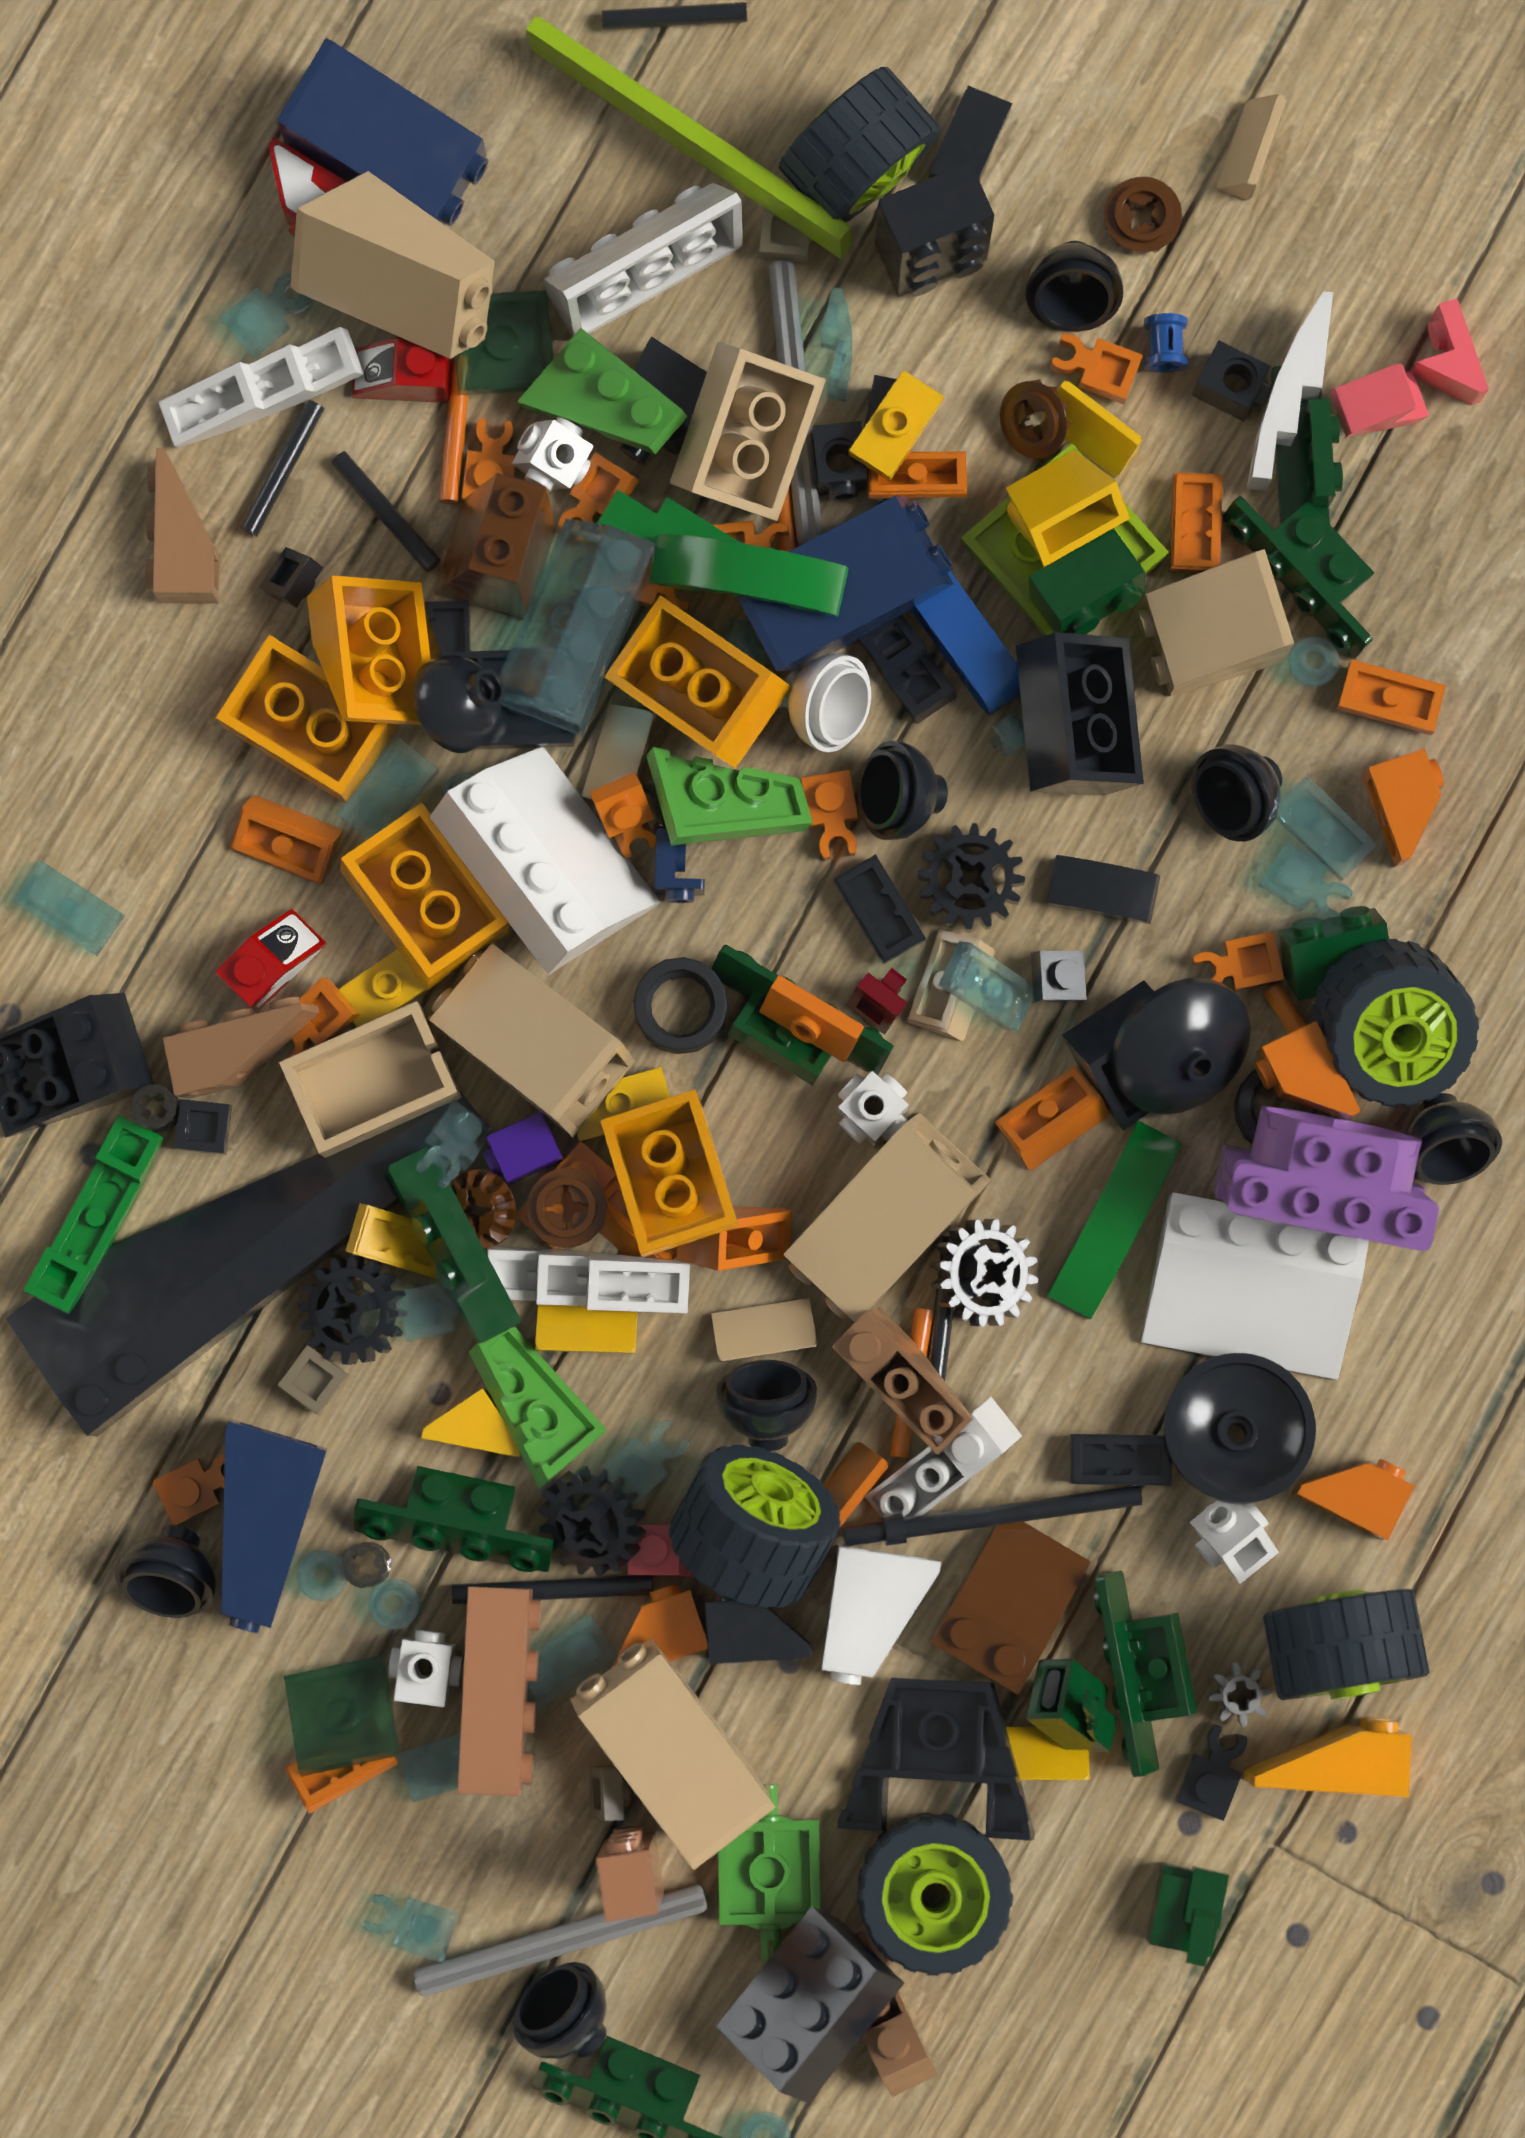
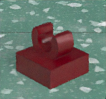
M893 968L888 971L881 981L867 973L855 988L846 1006L885 1035L908 1003L898 995L907 979Z

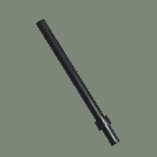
M1138 1485L904 1518L902 1513L881 1517L880 1522L844 1526L843 1539L845 1547L883 1541L885 1546L905 1544L907 1538L1140 1506L1142 1505V1494Z

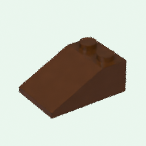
M1025 1522L994 1526L928 1641L1018 1695L1045 1650L1091 1561Z

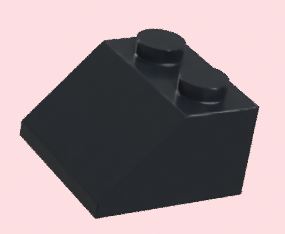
M1144 980L1062 1035L1078 1067L1100 1094L1108 1111L1122 1130H1125L1150 1113L1138 1108L1124 1096L1115 1082L1112 1071L1113 1046L1123 1022L1145 997L1154 992Z
M716 1592V1599L706 1600L709 1664L812 1657L811 1643L772 1608H759L749 1604L744 1605L726 1596L723 1597Z

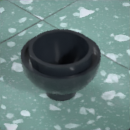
M1068 241L1050 249L1035 261L1026 280L1025 298L1030 312L1044 325L1065 332H1082L1103 325L1116 314L1123 300V281L1116 263L1107 254L1084 242Z
M459 655L439 656L427 661L419 668L413 683L415 711L424 730L439 746L454 753H468L482 746L495 732L501 714V704L505 699L503 681L495 671L483 668L477 662Z
M900 741L883 742L874 749L862 767L857 788L858 806L867 828L879 839L899 840L911 836L927 823L932 814L940 813L947 802L948 787L945 779L941 775L935 774L930 761L916 747Z
M1234 744L1215 747L1198 758L1191 775L1192 795L1200 815L1215 832L1232 841L1246 842L1263 834L1276 819L1281 800L1282 773L1272 759L1262 756L1249 748Z
M1439 1093L1438 1097L1432 1100L1422 1101L1419 1106V1114L1411 1121L1405 1133L1422 1140L1414 1178L1437 1185L1461 1183L1479 1175L1495 1160L1502 1147V1137L1492 1117L1472 1104L1458 1102L1454 1095L1448 1093Z
M758 1360L740 1365L724 1376L717 1385L716 1399L722 1417L735 1431L748 1437L751 1447L756 1446L771 1452L785 1447L788 1443V1436L799 1430L809 1419L815 1409L817 1386L814 1379L808 1373L793 1364L778 1360Z
M177 1525L166 1526L162 1529L160 1536L144 1539L128 1549L119 1561L115 1571L116 1583L129 1601L144 1611L162 1617L184 1618L205 1611L212 1604L216 1588V1578L210 1561L198 1548L200 1544L199 1536L192 1530Z
M580 1962L565 1963L548 1969L539 1975L524 1991L517 2005L513 2021V2033L516 2041L526 2051L540 2058L562 2059L574 2054L583 2058L595 2053L603 2044L607 2033L606 2027L603 2024L607 2009L606 1994L598 1975L588 1965Z

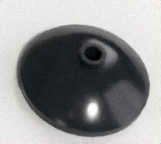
M1207 978L1177 980L1149 994L1130 1012L1115 1039L1112 1052V1071L1120 1091L1132 1104L1154 1114L1186 1112L1211 1100L1230 1083L1246 1057L1251 1038V1025L1245 1005L1226 985Z
M1229 1353L1203 1361L1181 1379L1167 1404L1164 1418V1437L1174 1466L1192 1487L1202 1494L1221 1502L1252 1504L1277 1496L1300 1477L1309 1463L1314 1450L1316 1420L1307 1393L1288 1370L1262 1356L1248 1353ZM1228 1427H1240L1244 1432V1440L1241 1442L1231 1441L1227 1436Z

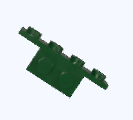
M1274 366L1270 372L1272 385H1274L1282 366ZM1322 389L1317 399H1301L1298 429L1292 445L1276 444L1275 446L1280 525L1307 501L1330 524L1329 506L1335 498L1336 492L1342 491L1341 462L1333 461L1332 445L1339 443L1338 414H1330V399H1322Z
M1242 496L1237 497L1222 516L1230 535L1238 543L1247 545L1253 553L1265 549L1274 580L1280 581L1293 595L1294 603L1302 613L1310 617L1313 616L1326 630L1328 640L1337 650L1343 653L1346 652L1352 659H1356L1373 641V638L1342 603L1364 585L1375 572L1309 501L1273 530Z
M723 945L711 970L717 974L723 984L749 999L733 1023L728 1035L813 1086L832 1055L812 1043L799 1040L790 1030L759 1012L778 975L758 964L749 954L737 951L728 945ZM784 977V978H786L787 980L791 981L792 983L796 984V983L793 982L791 979H789V978H787V977ZM864 1027L848 1059L878 1075L894 1046L876 1030Z
M426 1147L390 1164L386 1168V1173L411 1219L414 1233L418 1240L425 1245L435 1264V1270L440 1282L449 1291L475 1342L482 1344L520 1324V1316L432 1150Z
M417 1466L406 1508L365 1499H357L355 1504L353 1529L374 1540L384 1541L392 1539L411 1543L425 1551L439 1549L461 1554L466 1559L482 1562L490 1560L509 1564L523 1572H533L536 1570L548 1572L552 1559L553 1540L506 1530L515 1496V1486Z
M1121 1570L1096 1576L1097 1586L1094 1589V1604L1097 1612L1103 1617L1106 1633L1103 1639V1652L1107 1663L1112 1666L1115 1682L1112 1700L1116 1713L1121 1716L1124 1737L1122 1739L1123 1758L1126 1764L1130 1766L1132 1776L1142 1777L1159 1770L1151 1721L1190 1716L1197 1713L1179 1613L1132 1620L1124 1573Z
M610 2036L605 2038L589 2080L542 2061L531 2085L533 2089L540 2091V2095L547 2101L557 2105L571 2104L587 2111V2115L600 2124H617L634 2131V2135L637 2138H723L683 2121L699 2081V2074Z

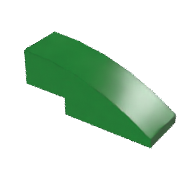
M617 490L597 522L613 535L651 553H655L659 534L686 535L740 543L668 497L656 514L620 490Z

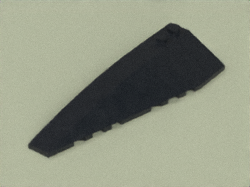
M459 1091L462 1098L431 1110L326 1158L316 1154L111 1245L82 1296L69 1314L33 1297L8 1316L6 1320L58 1399L87 1436L98 1437L349 1241L360 1203L385 1211L390 1210L401 1200L386 1173V1168L390 1164L429 1147L442 1169L489 1133L491 1129L462 1092Z

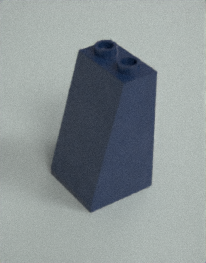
M325 38L276 120L284 143L346 182L369 171L443 225L452 226L456 222L464 206V200L461 197L470 183L476 185L481 180L488 166L489 160L485 158L487 154L481 137L328 38Z
M893 496L789 551L790 553L845 565L849 568L838 617L791 609L784 604L737 596L776 671H801L809 662L827 654H834L954 585L948 572L953 570L952 564L946 552L939 544L933 546L925 531V528L929 527L928 518L917 501L910 502L908 497Z
M233 1419L228 1421L225 1430L221 1614L231 1616L230 1626L258 1634L260 1626L268 1628L272 1626L327 1448Z

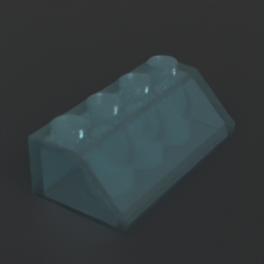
M565 519L501 672L500 678L505 687V699L502 705L583 736L606 681L604 676L614 662L649 578L656 549L655 543L610 525Z

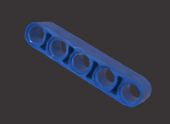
M885 498L884 500H882V501L879 502L878 504H880V503H882V502H884V501H886V500H888V499H890V498ZM950 571L948 574L954 585L910 609V611L978 705L987 715L991 716L1020 695L1017 662Z

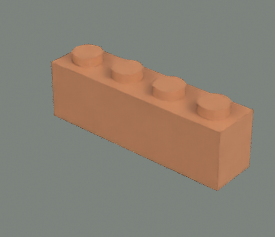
M468 1587L458 1794L520 1796L523 1793V1784L532 1785L534 1756L533 1754H525L526 1733L535 1732L536 1702H527L528 1682H537L539 1653L538 1651H530L531 1630H540L541 1600H532L533 1589Z
M643 1825L613 1829L611 1838L605 1839L596 1858L605 1921L611 1922L658 1914L664 1895L656 1833H644Z

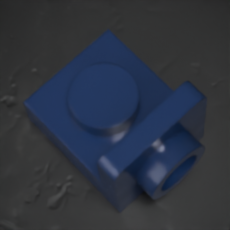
M657 828L655 894L665 895V902L693 903L694 895L704 896L705 879L675 878L676 872H685L686 844L671 845L667 829Z

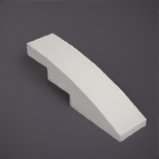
M1322 292L1297 332L1270 391L1255 439L1246 489L1267 490L1272 480L1276 444L1292 445L1298 429L1301 399H1317L1322 389L1333 292Z
M338 327L300 347L289 344L249 365L238 362L159 401V405L174 447L180 448L276 414L364 375L349 331Z
M511 1247L488 1248L487 1256L511 1300L536 1301V1304L587 1306V1310L688 1313L690 1263L578 1251Z

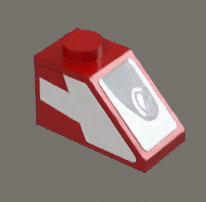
M273 136L268 146L279 199L286 221L290 226L288 231L295 237L297 208L346 183V181Z
M401 337L355 348L364 375L352 380L353 399L448 403L452 358L449 359Z
M290 909L250 936L215 972L258 1013L327 943L293 909Z

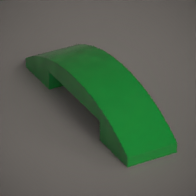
M659 534L648 582L653 585L698 592L699 589L784 604L791 609L838 617L849 568L845 565L744 543L686 535Z
M118 1115L95 1157L97 1163L52 1246H47L23 1289L25 1293L67 1314L71 1312L88 1286L109 1247L116 1239L135 1203L164 1138Z
M1137 1121L1106 1185L1046 1297L1090 1320L1092 1319L1155 1201L1182 1143Z

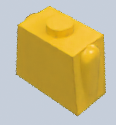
M1076 450L1068 452L1006 487L1011 500L1007 505V514L1016 528L1032 545L1044 567L1130 519L1117 481Z

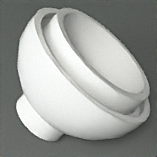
M827 654L809 662L801 671L790 673L784 680L792 688L783 699L782 704L788 709L791 724L800 739L814 749L823 752L837 751L846 746L863 727L870 710L871 687L867 670L857 658L845 654Z

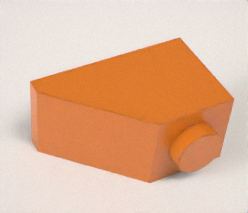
M1425 748L1370 766L1362 774V779L1394 868L1404 865L1412 857L1441 797L1439 788L1444 786L1440 766L1436 759H1428Z
M1317 1021L1262 1046L1256 1051L1260 1059L1254 1063L1257 1074L1267 1090L1274 1087L1278 1097L1343 1120L1361 1112L1346 1080L1341 1074L1337 1073L1332 1063L1334 1061L1332 1054L1327 1048L1326 1039Z
M733 1206L738 1227L677 1246V1260L716 1271L786 1260L787 1258L783 1254L791 1247L792 1210L786 1208Z
M1379 1459L1376 1466L1371 1463H1361L1296 1484L1291 1494L1381 1540H1388L1415 1486L1403 1480L1407 1473L1406 1471L1383 1459Z
M678 1583L650 1592L652 1602L641 1607L613 1666L617 1664V1659L627 1648L636 1643L644 1644L650 1638L655 1641L669 1661L708 1649V1638L692 1589L681 1592Z

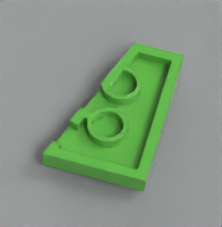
M582 328L576 332L517 401L527 411L536 414L541 412L555 418L566 419L577 426L599 432L606 438L653 454L660 450L688 417L681 408Z
M652 747L646 755L671 845L806 831L813 823L800 778L745 766L741 770L713 765L712 759L695 756L693 760L670 756V750Z
M515 1327L482 1344L477 1343L469 1351L539 1489L607 1431Z

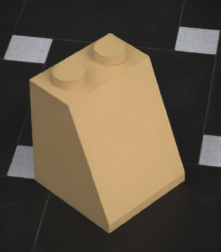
M1265 549L1146 593L1141 603L1142 609L1136 612L1142 636L1144 639L1152 638L1157 656L1151 657L1154 676L1159 686L1166 684L1169 696L1282 664L1294 645Z

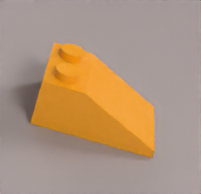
M332 575L307 596L312 644L343 721L421 725L413 702V683L419 668L431 660L422 582Z
M696 1089L600 1120L642 1258L739 1226L718 1153Z
M1360 1717V1726L1345 1725L1243 1769V1780L1253 1787L1409 1797L1412 1735L1399 1730L1398 1722L1391 1721V1719Z

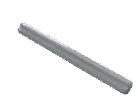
M792 261L773 262L769 265L768 272L778 362L806 372L795 266ZM811 425L791 480L798 546L823 534Z
M695 1884L664 1894L659 1913L656 1915L606 1922L603 1912L421 1967L414 1972L416 1989L420 1996H429L696 1915L707 1909L706 1897L701 1885Z

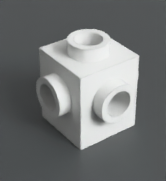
M558 417L556 421H538L531 424L521 436L517 446L519 451L512 465L526 473L525 479L528 482L546 486L547 492H551L553 489L571 488L572 484H579L586 475L591 463L587 457L593 445L581 438L583 434L582 429L566 419ZM557 448L562 451L558 459L556 457Z
M872 1071L865 1079L856 1074L837 1095L844 1101L838 1107L837 1113L843 1117L838 1124L859 1144L866 1139L874 1146L882 1137L888 1142L901 1126L908 1121L903 1116L909 1106L903 1100L908 1092L888 1073H885L880 1078ZM870 1097L879 1098L883 1103V1110L877 1115H870L864 1109V1102Z
M1217 1500L1207 1506L1202 1513L1190 1522L1201 1538L1195 1544L1201 1555L1213 1568L1221 1563L1239 1584L1279 1553L1264 1530L1269 1523L1253 1503L1242 1505Z
M416 1630L415 1639H402L401 1648H392L388 1676L389 1678L397 1679L394 1701L445 1707L449 1704L451 1686H460L463 1656L455 1655L456 1644L445 1642L446 1633ZM421 1659H427L432 1663L433 1672L431 1675H425L420 1671L419 1663Z

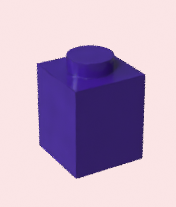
M542 1112L486 1136L491 1146L490 1149L483 1152L487 1163L494 1174L499 1177L504 1175L509 1185L515 1184L564 1160Z

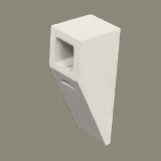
M992 1397L970 1412L973 1420L939 1455L927 1446L865 1496L880 1517L900 1513L903 1514L904 1518L924 1515L1022 1437Z

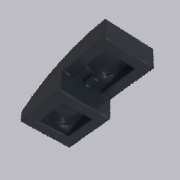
M968 85L939 148L928 179L971 161L980 181L990 161L993 148L1009 117L1013 103Z
M902 614L859 639L870 659L916 725L957 698L955 689L928 655L925 644Z
M1056 855L1046 903L1052 907L1099 913L1105 918L1151 924L1160 876L1129 867Z

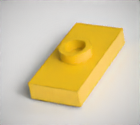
M903 370L850 448L849 455L890 481L944 402L945 396Z
M398 949L339 988V991L360 1014L353 1020L356 1027L398 1010L428 991Z
M662 1067L621 1078L577 1132L579 1142L605 1136L600 1122L602 1119L669 1098L670 1095Z
M359 1204L345 1252L439 1279L435 1270V1264L425 1245L415 1235L410 1218L369 1205Z

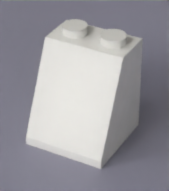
M838 1545L821 1661L822 1670L831 1671L830 1681L861 1685L862 1676L873 1677L938 1576L941 1566L940 1561Z

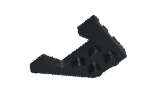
M616 596L572 597L573 648L471 651V612L469 600L425 602V611L441 655H459L471 659L483 668L495 671L503 681L505 699L501 704V714L497 727L491 738L477 749L574 747L617 610Z
M891 1678L868 1739L871 1740L860 1768H857L851 1784L853 1788L846 1807L841 1810L838 1818L837 1828L886 1831L889 1778L940 1780L987 1784L986 1838L1035 1840V1831L994 1683Z

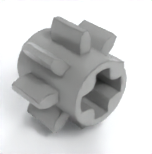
M1233 1662L1231 1665L1232 1675L1225 1678L1217 1673L1212 1675L1214 1680L1220 1685L1218 1693L1207 1695V1699L1213 1702L1220 1701L1223 1706L1217 1718L1224 1721L1233 1712L1237 1714V1721L1240 1726L1246 1727L1248 1722L1247 1714L1253 1711L1262 1716L1267 1714L1259 1704L1261 1696L1272 1694V1690L1265 1687L1259 1688L1256 1684L1261 1674L1259 1669L1251 1670L1246 1677L1242 1675L1240 1665ZM1240 1681L1243 1687L1251 1689V1697L1244 1698L1243 1707L1238 1708L1236 1702L1227 1699V1692L1235 1690V1682Z

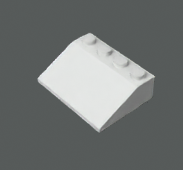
M711 183L702 189L698 185L693 186L678 195L675 199L676 204L659 213L655 209L641 215L634 221V228L617 237L613 233L602 237L592 245V252L575 261L571 257L554 265L548 272L549 276L544 278L546 294L571 336L573 337L580 328L591 334L743 247L742 205L737 193L715 183Z
M544 747L486 768L447 791L430 815V819L548 975L655 908L660 903V900L629 859L622 855L614 839L608 837L601 822Z
M1172 1192L1166 1199L1140 1343L1213 1357L1229 1353L1254 1354L1272 1360L1288 1371L1338 1380L1362 1283L1369 1240L1233 1213L1225 1202Z

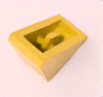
M484 1388L423 1428L421 1437L423 1439L523 1458L492 1397Z

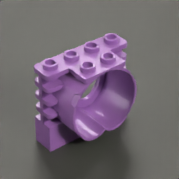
M1262 1106L1259 1112L1252 1150L1226 1144L1222 1146L1213 1193L1217 1199L1224 1200L1229 1209L1236 1214L1418 1251H1425L1431 1247L1439 1214L1437 1203L1425 1194L1426 1189L1420 1184L1413 1182L1422 1140L1410 1135L1373 1125L1299 1110Z

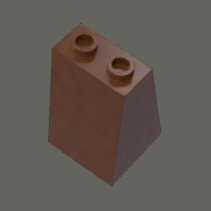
M496 473L463 499L435 588V595L455 601L469 600L472 606L529 621L556 531L546 486Z

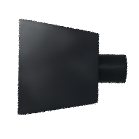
M651 336L635 372L681 408L688 416L662 446L672 454L678 455L680 454L707 372ZM624 443L620 446V450L626 456L644 465L651 454Z

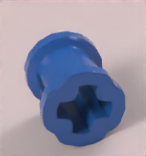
M1161 313L1144 318V328L1149 331V357L1144 360L1145 369L1157 373H1172L1187 369L1188 358L1183 356V330L1188 326V318L1186 316L1174 313Z

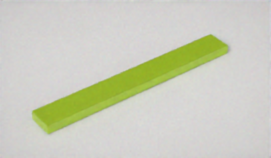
M535 16L527 26L526 33L530 50L768 209L841 260L851 248L850 225L842 219H833L818 203L541 17Z

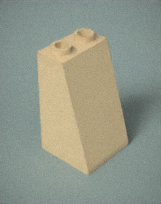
M367 171L297 208L290 287L302 295L451 359L468 348L477 346L485 339L489 302L493 290L492 279L495 261Z
M491 943L486 951L479 950L469 959L463 970V973L466 975L454 990L448 988L437 998L432 1007L434 1014L429 1021L440 1032L573 1138L634 1064L635 1059L621 1041Z
M918 1113L901 1126L783 1255L791 1262L788 1265L790 1271L801 1282L808 1286L814 1283L827 1296L825 1303L837 1316L844 1320L850 1317L856 1322L865 1311L870 1310L992 1180L922 1114Z
M652 1638L644 1644L636 1643L627 1648L619 1656L615 1666L602 1676L596 1674L586 1679L578 1687L577 1695L570 1699L580 1720L693 1870L776 1808L754 1769Z

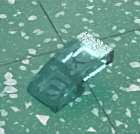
M833 287L821 330L820 347L836 351L828 381L827 398L846 402L852 366L851 320L843 290Z

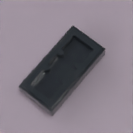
M876 854L833 879V883L883 965L926 941V937Z
M1070 1434V1484L1172 1486V1460L1166 1447L1164 1435Z

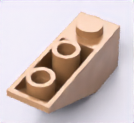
M156 448V463H149L147 468L149 493H155V511H148L146 516L148 541H154V559H147L145 564L147 589H153V594L160 603L219 604L220 555L164 448Z
M288 997L270 1002V1011L254 1014L252 1008L241 1009L224 1014L225 1022L209 1026L207 1020H200L179 1025L180 1034L163 1038L174 1096L195 1098L239 1087L319 1014L318 1006L300 1003L299 997Z
M881 1307L865 1311L832 1346L937 1455L973 1420V1417L917 1344Z
M865 1924L851 1930L885 1963L878 1946H875L868 1936ZM898 1991L862 2036L877 2071L892 2097L938 2075L916 2025Z

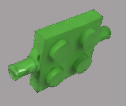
M769 1784V1796L776 1808L718 1851L719 1925H747L760 1930V1960L762 1961L769 1960V1940H772V1955L781 1945L780 1929L798 1924L811 1906L821 1910L819 1819H791L778 1815V1784Z

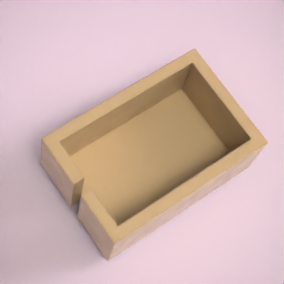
M417 1001L279 1062L318 1153L324 1158L462 1098L443 1055L439 1051L431 1053L440 1047L426 1015Z

